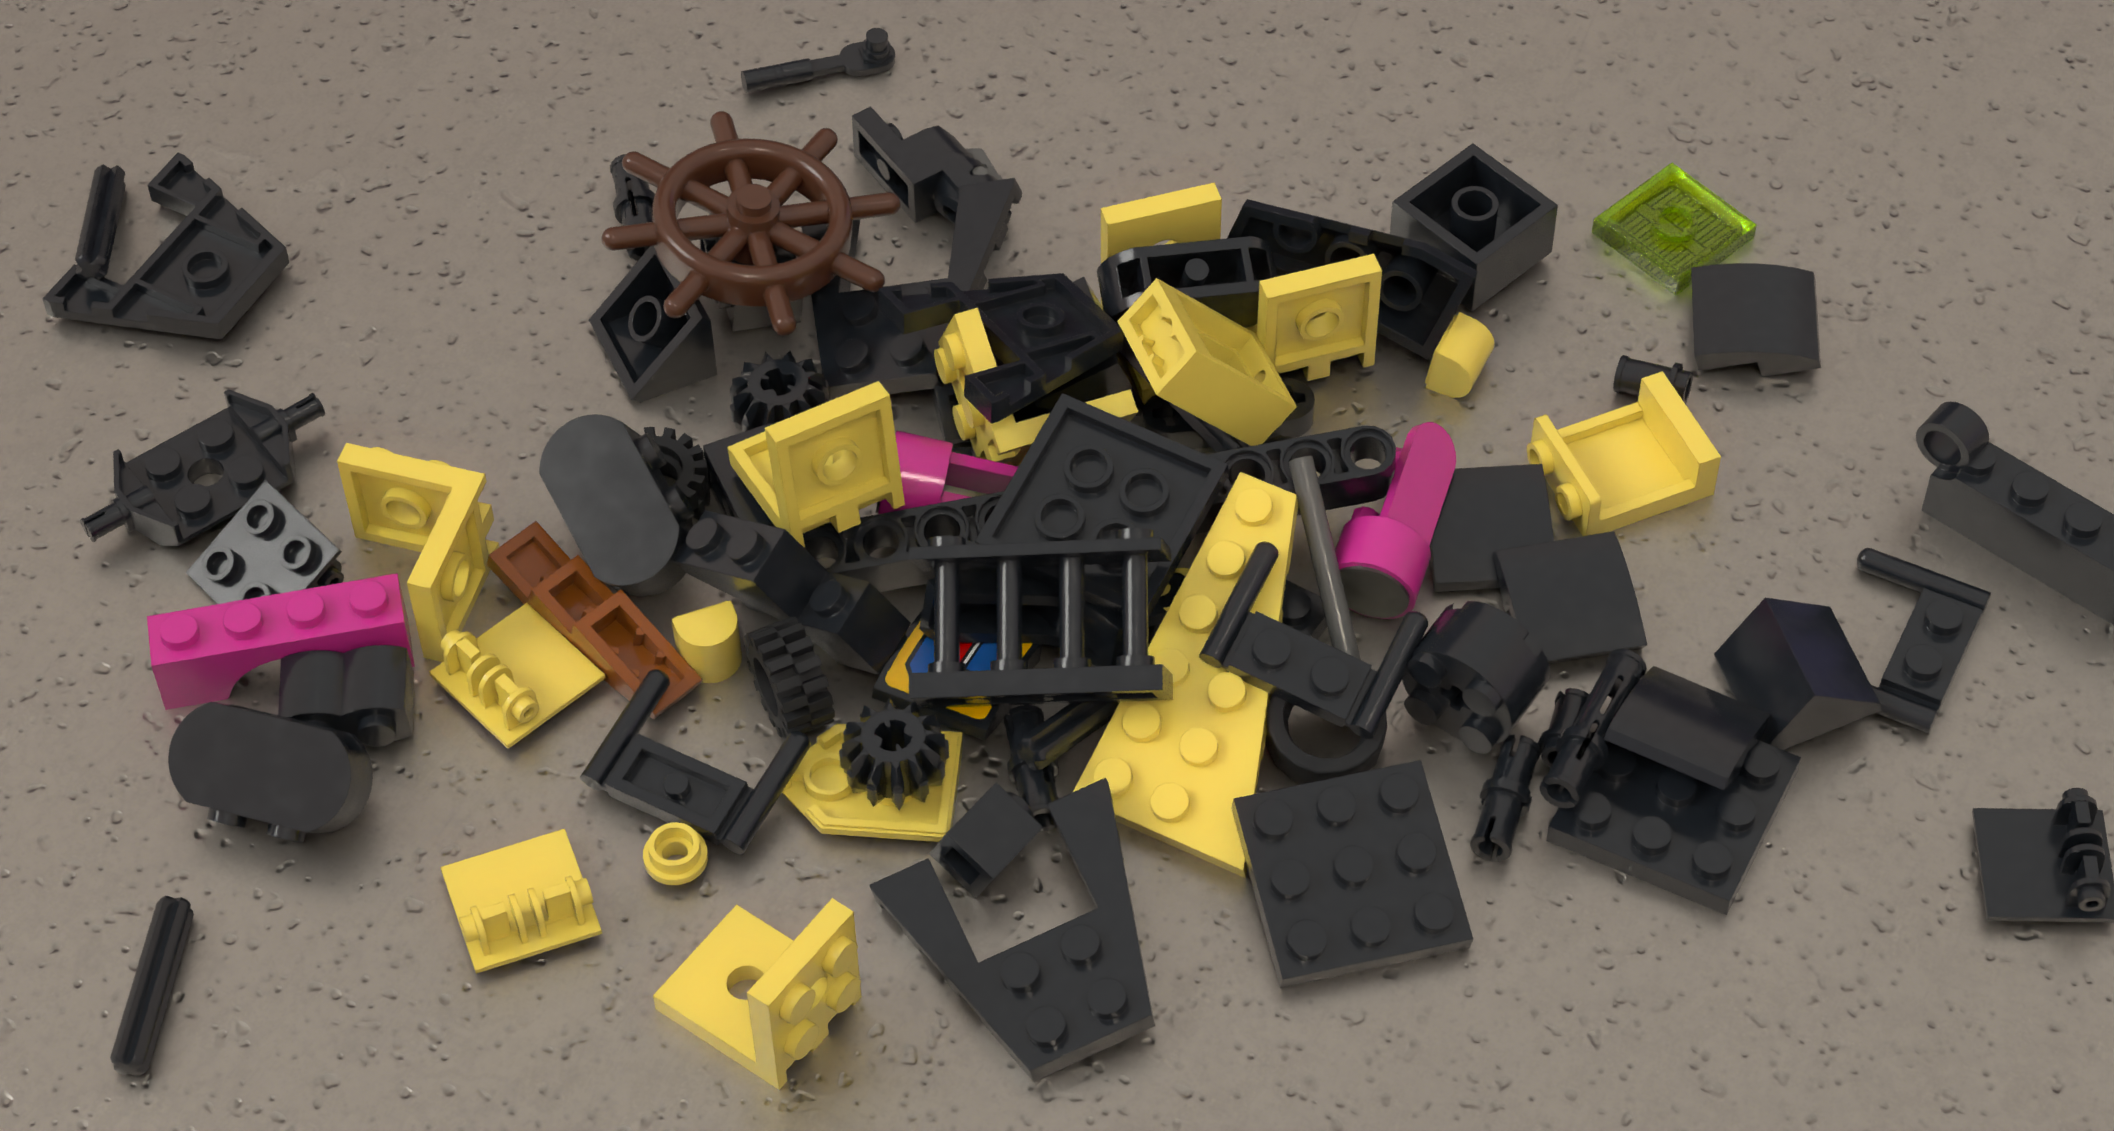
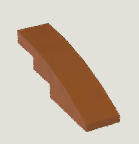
M537 521L489 554L487 566L523 604L528 603L598 667L606 676L604 681L630 701L650 670L659 669L668 675L670 685L649 716L653 720L701 684L702 678L621 589L613 594L602 581L594 577L590 567L579 555L570 559Z

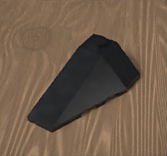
M1249 199L1242 206L1227 237L1252 236L1269 242L1273 251L1277 277L1374 254L1382 270L1377 332L1427 360L1431 358L1478 273L1473 268L1425 242Z

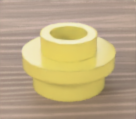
M673 822L664 824L651 834L644 846L643 861L645 869L654 880L662 884L682 885L689 883L699 877L706 868L708 862L706 842L698 832L684 823ZM673 855L685 856L679 860H667Z

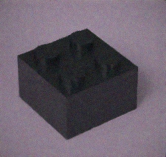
M1472 143L1392 201L1390 234L1425 242L1478 271L1461 304L1473 312L1552 252L1558 205Z

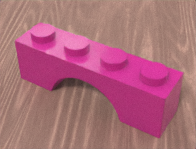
M398 573L147 616L151 667L165 710L226 700L229 698L236 682L247 672L265 663L303 651L327 650L345 653L365 646H400L407 648L411 665L415 667L408 616Z

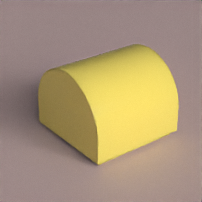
M1461 312L1458 315H1454L1434 351L1425 384H1427L1426 389L1451 398L1464 397L1471 391L1494 349V338L1485 325Z
M731 600L672 618L676 650L702 678L701 683L721 682L735 674L742 662L738 618Z

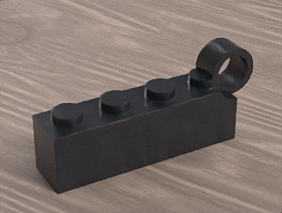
M1958 402L1942 403L1916 432V442L1921 453L1930 463L1937 467L1930 475L1921 511L2114 625V514L1990 443L1987 426L1971 408Z

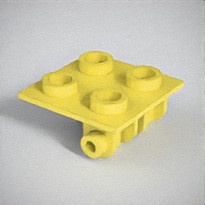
M528 603L522 605L477 638L468 631L460 632L458 629H454L448 632L440 644L444 650V661L429 671L430 676L507 749L511 748L606 678L605 674Z
M565 828L440 867L476 974L602 934L592 905L594 901L588 881L581 875Z

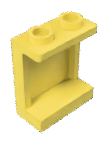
M1663 371L1641 379L1638 402L1558 430L1546 414L1534 418L1531 443L1527 444L1526 449L1529 464H1542L1545 479L1554 491L1555 501L1561 515L1567 521L1572 520L1582 536L1610 532L1714 495L1721 460L1720 454Z

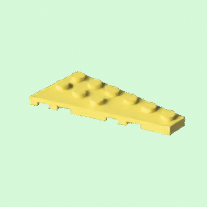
M1240 472L1148 647V655L1155 657V664H1163L1173 674V700L1120 701L1073 792L1106 778L1112 794L1116 822L1246 879L1247 864L1231 807L1233 798L1256 794L1260 762L1263 760L1267 732V707L1272 694L1243 681L1240 676L1227 672L1228 670L1225 668H1217L1205 663L1200 659L1199 654L1251 553L1259 542L1266 541L1275 545L1279 556L1250 612L1254 614L1256 611L1282 623V605L1286 577L1290 569L1298 500L1294 493Z

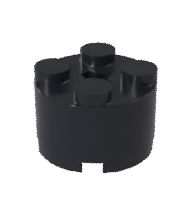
M1467 601L1461 609H1453V604L1443 610L1422 637L1418 647L1412 653L1413 657L1407 664V670L1402 678L1403 685L1408 694L1404 701L1405 709L1419 723L1424 725L1435 724L1448 734L1461 739L1472 751L1486 754L1492 750L1495 744L1504 741L1547 685L1550 677L1548 659L1542 649L1535 656L1524 642L1529 635V631L1504 611L1479 601Z

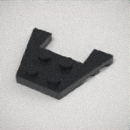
M177 152L147 186L151 201L186 215L185 219L124 285L105 277L96 280L90 276L83 280L75 272L77 265L74 264L43 297V303L48 315L56 318L223 339L290 263L287 249L245 209L240 208L238 210L223 196L222 189L212 179H204L194 170L193 162L185 155Z
M1064 273L988 279V289L961 291L953 282L930 283V294L902 296L901 286L879 288V310L903 335L949 323L954 314L978 308L991 350L1005 365L965 375L964 397L991 424L1003 420L1123 350V331L1121 327Z

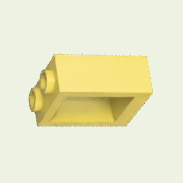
M1158 278L1152 282L1117 321L1157 396L1250 446L1263 444L1297 408L1254 332Z

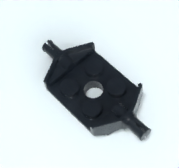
M228 389L224 392L227 403L226 409L132 460L125 462L119 449L113 452V469L116 498L112 499L111 504L86 518L80 519L85 533L92 542H95L98 538L125 525L129 532L136 529L160 546H179L237 514L265 480L278 491L295 482L296 469L292 443L298 440L295 430L319 417L325 416L322 403L318 397L316 398L314 393H311L306 398L284 410L282 408L276 410L268 403ZM215 473L222 476L218 482L210 486L194 484L199 477L206 474Z

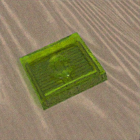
M1672 162L1593 219L1592 233L1677 296L1692 285L1691 267L1720 264L1754 239L1757 224Z

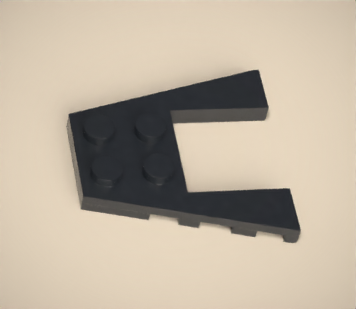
M1010 178L960 185L948 278L892 286H901L902 296L930 294V283L953 282L961 291L984 289L987 282L984 274L986 265L992 251H1000L1008 231L1005 220L1011 205L1019 204L1022 197V190L1016 179ZM861 219L853 220L851 245L848 254L855 258ZM826 224L801 227L802 233L818 241H821L827 231ZM835 276L827 285L811 294L822 374H825V380L828 381L832 400L877 381L882 384L889 394L932 389L934 386L943 387L944 383L939 376L935 363L934 350L940 348L938 341L949 323L903 335L879 310V291L869 292L865 289L850 291L851 283L838 276Z
M1106 778L1047 804L1050 816L1097 909L979 963L929 858L869 885L880 907L888 911L901 926L903 933L920 952L923 951L937 967L949 986L959 997L964 998L981 1018L984 1026L1033 1082L1155 1026L1113 799Z

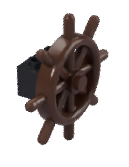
M719 111L713 114L710 120V126L716 143L696 149L677 161L671 168L636 151L628 152L623 157L622 166L627 173L657 187L652 206V222L607 228L601 237L602 244L611 251L654 246L661 263L680 282L664 301V311L671 318L682 317L701 296H705L715 300L717 309L726 308L732 331L773 326L777 334L787 336L794 332L796 323L801 322L803 298L823 288L835 276L869 292H877L885 284V277L881 271L848 255L851 245L853 220L896 214L901 206L900 199L892 192L849 197L841 180L822 162L834 149L838 141L836 133L830 128L820 129L802 149L771 140L739 139L731 115L727 112ZM752 179L766 180L772 183L766 188L759 184H753ZM728 181L731 194L727 196L710 188V186ZM795 191L810 201L783 205ZM687 202L709 213V215L677 219ZM826 224L827 231L821 241H818L794 228ZM700 240V249L691 241Z

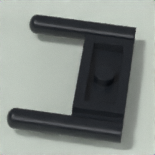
M1266 541L1257 543L1199 654L1200 659L1213 667L1225 668L1228 670L1227 672L1240 676L1243 681L1342 728L1346 725L1361 737L1372 739L1407 670V664L1413 657L1412 653L1418 647L1428 627L1426 616L1417 611H1410L1404 616L1378 671L1371 669V664L1256 611L1255 614L1250 612L1279 556L1278 549L1272 543Z
M1864 548L1857 557V566L1861 571L1921 593L1882 676L1879 687L1871 685L1882 709L1876 712V714L1930 733L1936 716L1943 705L1977 630L1980 619L1986 610L1991 592L1878 550Z
M659 669L650 670L582 772L581 780L595 790L600 791L603 789L607 791L612 798L668 823H684L698 832L703 839L716 845L722 843L730 851L740 855L744 854L811 746L809 737L800 731L790 732L755 788L748 787L747 782L638 734L670 685V679L665 672Z

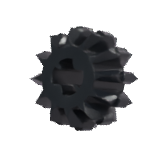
M765 351L761 361L762 364L760 365L744 362L741 376L733 378L730 387L731 419L735 423L736 428L742 429L743 432L769 423L773 425L824 404L830 398L829 384L825 380V374L817 373V368L814 366L812 358L796 363V359L791 351L782 359L775 360Z
M889 698L883 711L877 712L864 705L860 714V722H847L846 729L843 732L844 743H842V749L839 750L840 766L844 768V773L847 774L848 785L851 787L852 792L860 793L867 791V799L870 800L873 807L884 798H892V802L900 811L905 797L911 795L925 803L926 797L929 794V786L942 785V780L945 777L946 759L949 758L948 740L945 739V734L941 733V724L938 722L936 714L921 716V709L916 701L904 710L897 709Z

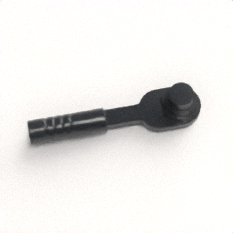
M872 28L867 31L864 41L845 46L841 50L840 55L814 60L806 58L760 67L758 69L741 71V82L745 93L810 81L817 76L843 71L852 76L882 73L893 67L895 63V50L890 45L888 33L884 29Z

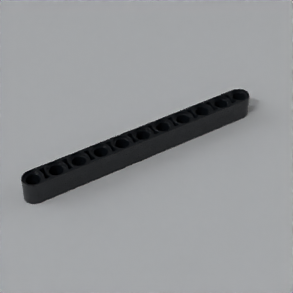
M1358 426L1206 454L1227 463L1229 476L1196 534L1209 532L1240 472L1296 494L1288 461L1304 456H1313L1316 472L1320 474L1318 481L1325 510L1382 499L1387 495L1395 472L1396 445L1392 436L1384 429L1376 426ZM1362 459H1373L1381 465L1374 469H1363L1355 465V463ZM1004 491L860 517L861 524L840 533L837 532L831 523L824 524L803 533L804 548L816 560L821 558L836 560L834 564L826 568L828 572L868 581L879 592L927 584L928 580L934 578V571H922L909 560V547L928 546V539L935 536H959L966 539V545L975 544L976 538ZM1298 505L1297 516H1298V515H1301L1300 509H1299V505ZM881 547L897 549L896 552L886 558L870 556L872 552ZM743 602L751 610H754L756 612H764Z

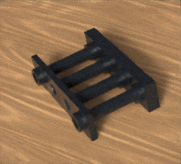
M1146 528L1119 529L1115 531V539L966 545V539L959 536H935L928 539V546L909 547V560L922 571H934V662L928 664V672L909 673V699L913 702L916 701L920 707L941 708L1173 700V674L1163 664H1155V657L1148 655V562L1171 561V548L1162 537H1154L1153 530ZM1122 563L1123 655L1116 658V666L1092 667V660L1085 658V565ZM1059 566L1060 658L1053 660V668L1029 669V662L1022 660V567ZM997 568V660L990 662V670L966 671V664L960 662V570Z

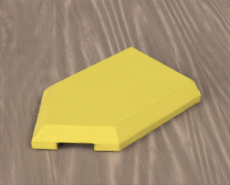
M838 723L817 736V743L809 748L782 792L821 834L939 842L953 827L962 758L963 732L941 731L942 734H945V739L948 740L949 758L946 759L945 777L942 780V785L929 786V794L926 797L925 803L909 795L905 797V801L899 811L892 802V798H884L873 807L870 800L867 799V791L853 793L848 785L847 774L844 773V768L840 766L839 750L842 749V743H844L843 732L846 729V724Z

